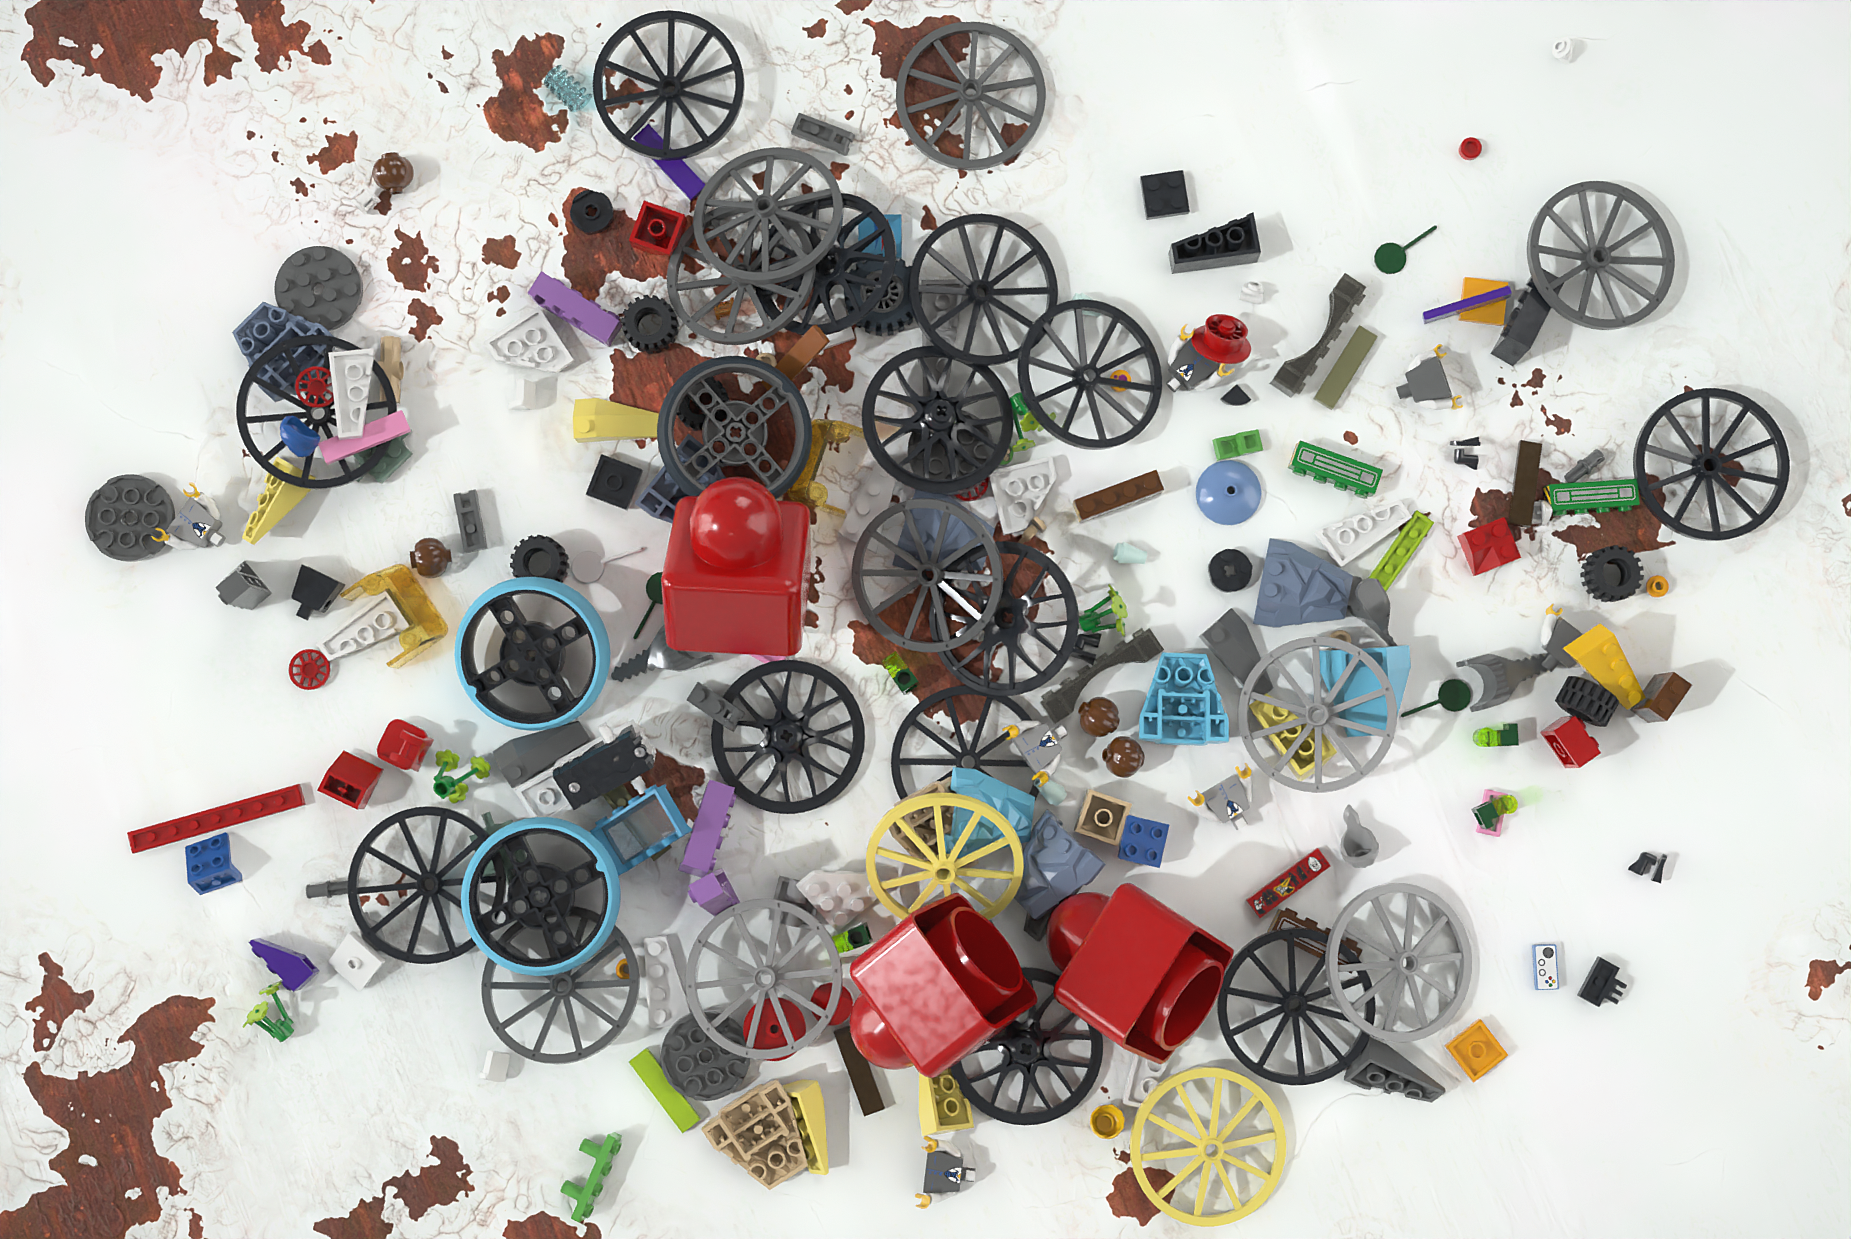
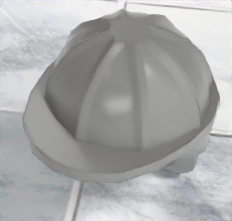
M1348 804L1343 813L1347 830L1342 836L1340 843L1342 858L1355 868H1366L1371 866L1377 858L1379 843L1376 841L1372 831L1360 824L1358 813Z

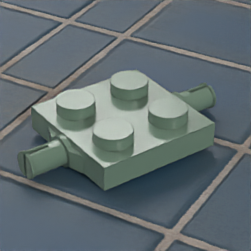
M409 433L394 438L385 456L367 474L372 475L382 484L410 458L413 453L406 447L403 441ZM371 447L353 456L359 461L361 466L373 455L377 447Z
M491 812L481 815L486 826L484 829L490 836L506 825L513 823V820H509L501 824H494ZM475 834L469 836L471 842L477 838ZM481 843V844L475 849V852L479 849V847H480L483 843ZM502 848L500 853L504 861L507 885H509L514 877L512 872L514 867L505 848ZM519 849L516 853V859L524 862L527 858L525 851ZM492 860L489 862L484 876L495 874Z

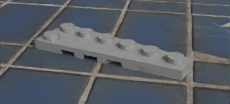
M958 279L921 280V285L964 288V284ZM922 293V308L930 324L940 319L962 301V295ZM960 312L935 330L946 342L954 347ZM922 332V346L933 345ZM940 357L923 358L937 384L948 359ZM952 362L944 381L943 391L946 395L948 392ZM923 373V396L929 397L930 391Z

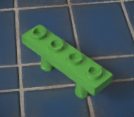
M616 1132L608 1134L603 1146L587 1138L581 1142L579 1151L596 1158V1162L584 1188L569 1180H566L561 1187V1193L577 1200V1205L571 1216L572 1220L581 1222L591 1216L594 1210L592 1205L594 1199L600 1195L603 1189L601 1183L612 1169V1158L618 1154L622 1143H620L622 1135Z

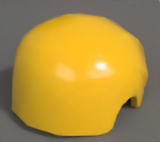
M1115 1105L1098 1106L1090 1116L1091 1129L1101 1139H1113L1124 1128L1125 1119L1123 1113Z

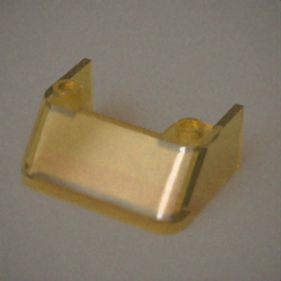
M814 419L811 422L812 445L808 461L800 477L787 491V494L792 501L801 502L808 507L845 519L847 516L846 510L825 504L828 498L827 488L814 480L828 441L843 443L849 438L850 434L865 439L863 429L843 421Z
M395 564L371 573L339 594L341 598L353 601L363 593L377 596L384 591L387 592L409 625L399 636V642L404 652L386 663L388 667L399 669L443 639L448 633L446 621L409 567L403 564Z

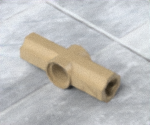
M384 336L381 337L380 361H378V364L384 370L391 383L397 404L400 403V380L404 376V367L401 361V338ZM380 383V402L387 401Z

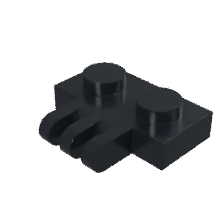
M1597 956L1577 996L1597 1007H1600L1604 998L1617 1005L1619 1000L1612 997V994L1614 993L1622 997L1623 992L1617 990L1616 987L1618 985L1620 988L1626 989L1627 984L1615 978L1620 969L1619 967Z

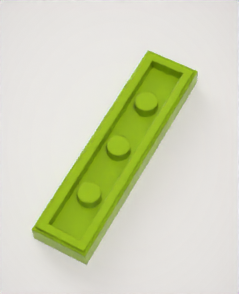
M1418 510L1414 511L1412 518L1407 521L1368 578L1378 579L1384 590L1387 591L1435 522Z
M648 1047L629 1061V1064L682 1134L701 1119L685 1096L678 1093L669 1084L660 1063Z

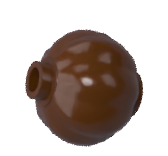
M397 152L382 154L381 159L375 162L372 175L374 182L380 188L388 190L392 195L403 193V189L410 185L414 177V170L408 159L399 156Z
M423 538L415 544V551H410L412 569L417 568L418 574L425 578L439 577L445 572L448 563L452 562L451 550H446L443 543L436 538Z
M1094 697L1089 702H1083L1078 710V713L1081 714V728L1093 737H1104L1108 733H1113L1120 722L1117 706L1113 701L1105 697Z
M1118 736L1103 750L1102 759L1106 762V767L1112 774L1117 777L1128 778L1143 766L1145 755L1136 740L1127 736Z

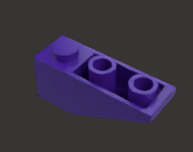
M261 938L252 939L249 942L252 946V952L257 957H262L266 961L269 971L277 974L282 979V985L289 991L295 992L302 989L320 972L304 954Z

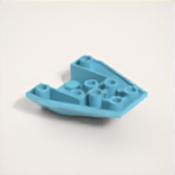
M1409 645L1363 648L1362 650L1379 664L1388 677L1395 694L1398 717L1411 668ZM1339 649L1319 650L1320 672L1329 693L1353 658V655ZM1360 660L1334 698L1333 704L1336 706L1381 689L1382 686L1371 669ZM1383 695L1338 712L1339 718L1385 731L1388 717L1386 697ZM1344 727L1347 737L1376 736Z

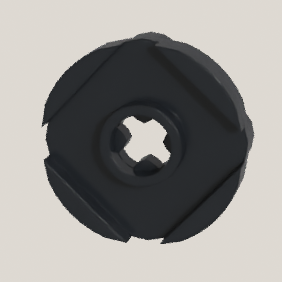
M585 190L574 197L570 217L580 231L587 235L598 234L606 230L614 221V208L610 199L604 193ZM592 207L593 210L597 208L598 211L594 217L586 215L589 213L588 208Z
M1224 549L1215 554L1208 564L1209 580L1221 592L1231 593L1239 591L1246 587L1251 580L1253 565L1243 552L1236 549ZM1232 565L1236 573L1228 577L1225 575L1227 571L1224 568L1225 566L1230 567Z

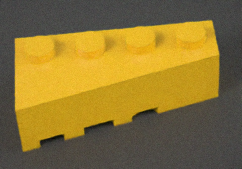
M1601 623L1563 648L1600 686L1614 694L1619 700V704L1625 709H1630L1646 698L1615 634Z

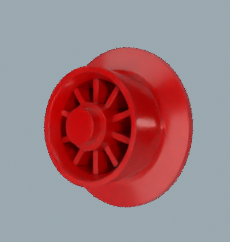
M1215 314L1209 316L1205 321V325L1195 329V333L1191 337L1192 345L1198 353L1218 363H1241L1248 359L1251 353V345L1246 338L1248 335L1246 325L1241 320L1230 315Z
M778 997L796 1042L806 1035L804 1016L793 1002ZM766 998L764 1001L753 1046L754 1049H775L788 1045L770 998ZM756 1004L749 1010L744 1020L743 1035L746 1044ZM794 1052V1053H792V1054H790V1055L783 1056V1057L773 1058V1059H764V1060H767V1061H781V1060H785V1059L791 1057V1056L794 1055L796 1052Z

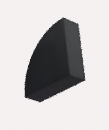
M1237 384L1220 399L1226 405L1243 406L1251 401L1250 397Z

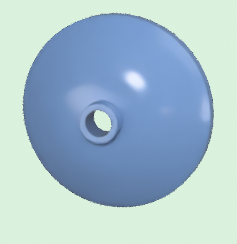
M1233 460L1219 461L1209 466L1199 477L1195 492L1196 501L1201 512L1211 521L1221 525H1236L1249 519L1257 510L1261 500V485L1256 474L1245 464ZM1232 487L1234 494H1229L1227 488Z

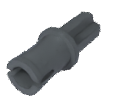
M1595 449L1583 460H1578L1577 465L1566 473L1564 479L1568 483H1575L1585 474L1589 475L1595 466L1605 460L1603 453Z
M329 880L322 884H309L306 886V896L311 899L324 896L332 898L333 895L348 894V881L331 882Z

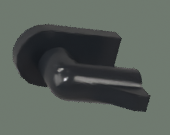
M1479 436L1461 441H1450L1452 446H1480L1481 444ZM1465 448L1454 449V462L1456 464L1466 465L1473 470H1477L1478 455H1464Z
M1078 634L1070 656L1084 660L1093 666L1097 654L1083 651L1084 645L1098 648L1102 634Z
M1642 852L1638 860L1630 865L1628 870L1643 876L1648 863L1655 866L1657 856L1648 852ZM1661 855L1651 881L1661 884L1667 855Z

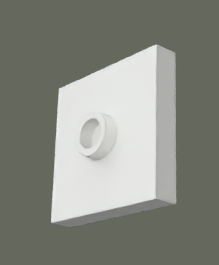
M841 297L830 300L836 321L846 317L847 314ZM823 303L818 305L809 324L831 322ZM807 309L800 311L802 320L805 316ZM849 327L840 332L826 335L830 342L823 350L855 339L852 328Z
M351 931L329 959L328 963L358 991H362L386 960L356 932Z

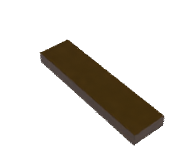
M1520 440L1518 443L1508 525L1524 528L1532 526L1542 451L1541 443Z
M850 1025L833 1031L864 1117L884 1110L885 1106L868 1060L856 1048L851 1036Z

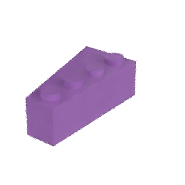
M541 271L528 291V295L533 301L610 347L623 326L619 321L620 317L612 311L605 312L600 309L601 305L591 299L590 301L586 300L580 292L573 288H567L560 280L552 278Z
M713 780L708 781L698 809V816L692 827V835L686 844L685 856L679 865L678 871L703 878L709 870L713 871L717 859L713 855L715 849H720L723 841L720 833L722 828L726 829L730 816L726 814L729 807L733 808L737 795L733 794L734 787Z
M722 868L688 885L690 888L688 894L693 903L697 902L700 907L713 916H717L727 908L740 903Z

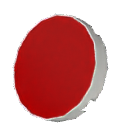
M833 981L820 984L813 991L810 1001L826 1010L832 992ZM842 985V993L837 1010L828 1026L835 1027L841 1025L851 1015L854 999L851 991L845 985ZM811 1011L812 1016L818 1022L821 1016Z

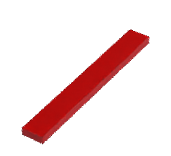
M296 784L127 832L132 854H136L305 806L306 804L301 784Z

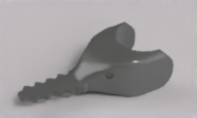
M1353 576L1347 605L1348 611L1374 630L1388 646H1398L1394 642L1393 637L1389 635L1390 601L1378 579L1367 578L1362 580L1361 577Z
M664 624L649 648L643 650L642 655L636 654L635 659L629 658L628 663L622 662L621 667L615 666L611 678L623 682L625 677L631 679L632 675L637 677L640 672L646 674L648 669L653 671L655 668L682 672L701 667L712 662L714 658L712 655L694 658L686 651L670 648L666 643Z
M1546 653L1545 656L1539 654L1537 658L1531 656L1530 660L1524 657L1522 661L1520 659L1513 661L1494 654H1486L1456 662L1457 668L1463 666L1471 667L1479 673L1483 680L1484 689L1482 697L1476 704L1469 707L1470 711L1476 712L1506 702L1521 681H1526L1527 677L1532 678L1534 674L1539 675L1540 671H1547V668L1541 664L1548 657L1549 653Z

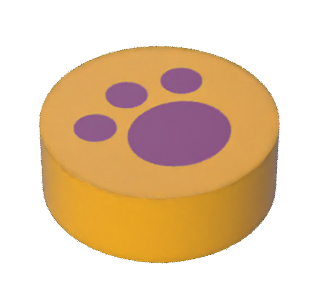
M1116 370L1110 376L1111 379L1131 382V377L1125 370ZM1110 386L1111 389L1115 392H1124L1127 390L1125 388Z

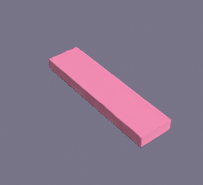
M400 410L365 424L362 438L339 440L337 435L320 442L318 445L326 464L329 465L409 433L411 430L403 411Z

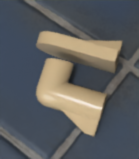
M1035 516L1031 521L1033 524L1023 532L1022 538L1018 543L1029 542L1038 532V529L1043 534L1047 529L1045 522Z

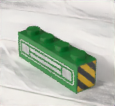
M1301 440L1295 445L1288 468L1293 470L1292 473L1295 475L1314 477L1313 480L1315 482L1334 484L1335 489L1340 491L1348 489L1355 492V496L1364 499L1375 495L1383 469Z
M1636 479L1549 484L1543 487L1544 500L1552 507L1554 517L1565 516L1567 512H1575V515L1589 514L1588 511L1596 510L1597 514L1609 513L1610 509H1618V512L1632 511V507L1640 505Z

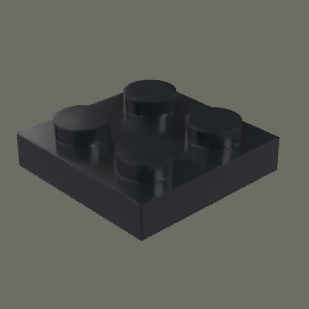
M1183 170L1140 176L1146 220L1189 214L1190 210Z
M601 454L585 495L628 511L643 470Z

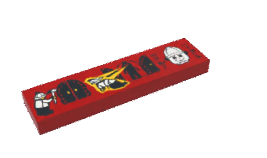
M1315 848L1247 898L1246 901L1256 915L1261 918L1331 867L1321 851Z

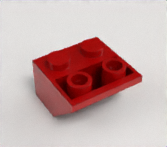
M343 750L326 771L317 791L357 810L365 809L384 769Z

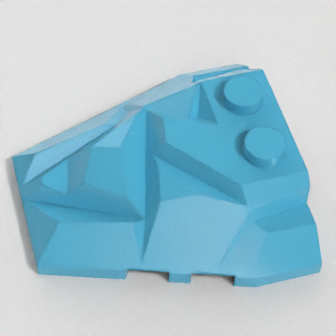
M1162 652L1139 716L1140 740L1155 742L1156 744L1194 746L1229 742V719L1227 713L1224 712L1221 703L1222 698L1214 683L1215 678L1207 654Z
M953 767L951 790L956 791V794L978 799L995 808L1010 822L1019 837L1020 843L1030 841L1035 803L1034 796L976 769ZM954 806L951 834H945L944 837L947 854H950L973 816L974 811ZM981 816L957 858H962L1005 837V835L993 822ZM1007 844L1001 848L1010 847V844Z

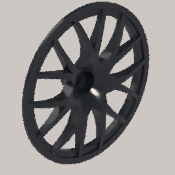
M841 193L844 208L856 210L861 214L850 220L843 227L841 226L839 235L832 248L816 264L813 283L814 291L802 323L792 320L784 327L785 330L798 335H804L813 325H817L825 335L840 332L862 320L884 296L894 274L897 254L896 242L889 222L881 211L869 201L859 196ZM830 196L797 204L787 211L802 216L812 213L811 218L819 220V210L833 207V197ZM868 217L875 223L878 230L849 248H844V243L849 234L863 220ZM774 225L769 229V242L778 232ZM811 227L810 233L806 230L805 232L814 250L822 239L819 229ZM882 236L885 257L862 252L873 241ZM762 242L757 252V256L762 252ZM778 243L776 247L789 257L773 262L769 266L794 258L797 254ZM773 251L769 254V263H770V259H771V256H772ZM860 261L884 262L879 282L851 275L847 270L853 263ZM804 273L778 286L798 292ZM849 283L875 287V289L859 307ZM835 285H841L855 311L836 321L830 304L829 292ZM754 286L756 295L765 313L772 321L781 315L794 300L787 297L781 312L771 297L778 293ZM822 300L831 322L809 324Z
M934 345L921 346L904 351L891 358L877 371L866 390L862 404L861 419L863 434L872 456L890 476L913 489L942 494L958 492L973 487L994 472L1009 449L1014 421L1008 393L1000 379L988 366L963 363L973 369L970 377L956 397H948L943 391L944 381L951 362L955 359L947 356ZM940 357L948 359L937 384L923 358ZM918 359L929 387V397L919 396L910 387L899 369L901 366ZM895 372L907 396L880 389L886 379ZM976 372L987 381L993 390L992 392L965 397ZM877 395L910 407L915 414L911 418L901 419L874 415ZM996 396L1001 416L988 419H969L961 413V409L978 401ZM938 409L940 411L943 409L946 411L944 416H938L936 414ZM875 421L900 427V429L881 443L876 431ZM1002 422L998 444L976 429L977 427ZM910 432L921 433V442L899 464L884 448ZM964 432L994 449V452L981 465L962 448L957 441V433ZM937 442L946 449L951 479L929 478L931 448ZM922 451L924 477L903 468ZM955 453L977 469L956 478Z
M996 541L999 553L1019 555V558L1013 565L1006 580L1003 576L1000 602L993 617L982 630L984 631L983 642L961 662H959L951 649L937 653L947 669L965 685L990 695L1013 696L1027 693L1043 686L1060 672L1068 661L1076 643L1079 629V611L1071 583L1061 568L1050 557L1022 543ZM982 544L970 549L953 561L945 571L962 572L967 567L968 573H975L971 564L983 557L989 556L985 546ZM1024 558H1028L1043 567V569L1023 597L1016 599L1012 591L1014 579ZM1048 572L1062 594L1033 598ZM942 578L959 594L976 602L981 610V614L984 613L990 595L983 589L979 581L971 580L975 593L952 586L955 579ZM938 586L944 610L947 593ZM932 597L929 613L932 641L939 642L943 641ZM1064 599L1067 621L1041 623L1033 622L1027 616L1030 607L1049 600ZM944 611L945 617L968 624L951 635V639L967 632L978 621L974 617L961 616ZM1006 613L1013 614L1014 617L1011 618L1012 623L1005 621ZM1066 625L1065 637L1060 650L1037 629ZM1023 633L1036 638L1056 654V657L1043 671L1025 653L1020 643ZM1001 642L1006 646L1008 653L1009 683L989 681L992 655L996 645ZM982 652H984V679L964 667V665ZM1017 655L1037 675L1015 683Z
M772 661L749 670L740 676L725 692L723 698L733 704L738 697L756 720L738 721L736 725L760 729L765 736L760 744L747 747L724 748V726L713 719L711 746L716 766L723 780L728 786L735 788L734 793L741 799L759 809L772 813H803L827 804L836 798L852 781L864 752L865 726L861 710L853 694L831 672L805 661ZM788 672L781 702L762 677L774 673ZM792 672L814 677L808 699L802 711L796 714H792L788 708V694ZM819 679L831 687L838 696L811 709ZM756 680H759L773 701L776 708L774 719L763 718L740 694ZM839 700L843 701L851 720L825 730L815 731L809 728L811 718L819 711ZM852 724L853 741L851 750L824 738ZM784 730H787L788 733L793 734V737L789 739L790 742L786 743L784 739H781V735L784 734ZM821 743L850 754L841 775L826 768L811 757L809 746ZM725 752H756L737 775L731 769ZM773 754L776 762L774 768L756 794L748 789L739 779L763 755ZM792 759L801 762L813 797L791 802L788 789L787 766ZM810 765L836 777L837 780L826 790L816 794ZM779 772L786 802L760 796Z
M1021 967L1022 974L1032 988V981L1046 983L1054 987L1060 975L1048 970ZM1052 993L1037 1010L1035 1005L1032 1006L1023 1022L1017 1019L1005 1028V1034L997 1037L994 1036L979 1049L971 1053L998 1050L1003 1054L999 1064L970 1079L967 1078L961 1061L950 1067L963 1095L971 1104L989 1117L1013 1125L1025 1126L1047 1123L1060 1118L1074 1109L1093 1087L1102 1063V1033L1088 1023L1090 1036L1060 1033L1076 1016L1072 1012L1053 1028L1041 1029L1040 1019L1047 1007L1055 999ZM1062 1040H1090L1089 1063L1062 1059L1052 1055L1049 1048L1054 1042ZM1023 1043L1032 1045L1030 1054L1020 1052ZM1056 1065L1087 1068L1082 1081L1074 1091ZM1038 1066H1047L1053 1071L1069 1091L1070 1096L1051 1107L1035 1076ZM1019 1069L1023 1075V1083L1016 1112L995 1106L994 1104L1003 1081L1010 1071ZM1000 1073L991 1102H989L976 1091L972 1083ZM1031 1082L1047 1109L1038 1112L1021 1113Z

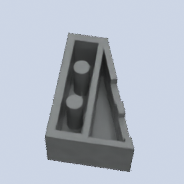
M246 561L237 566L215 587L220 593L218 597L224 604L253 610L272 594Z

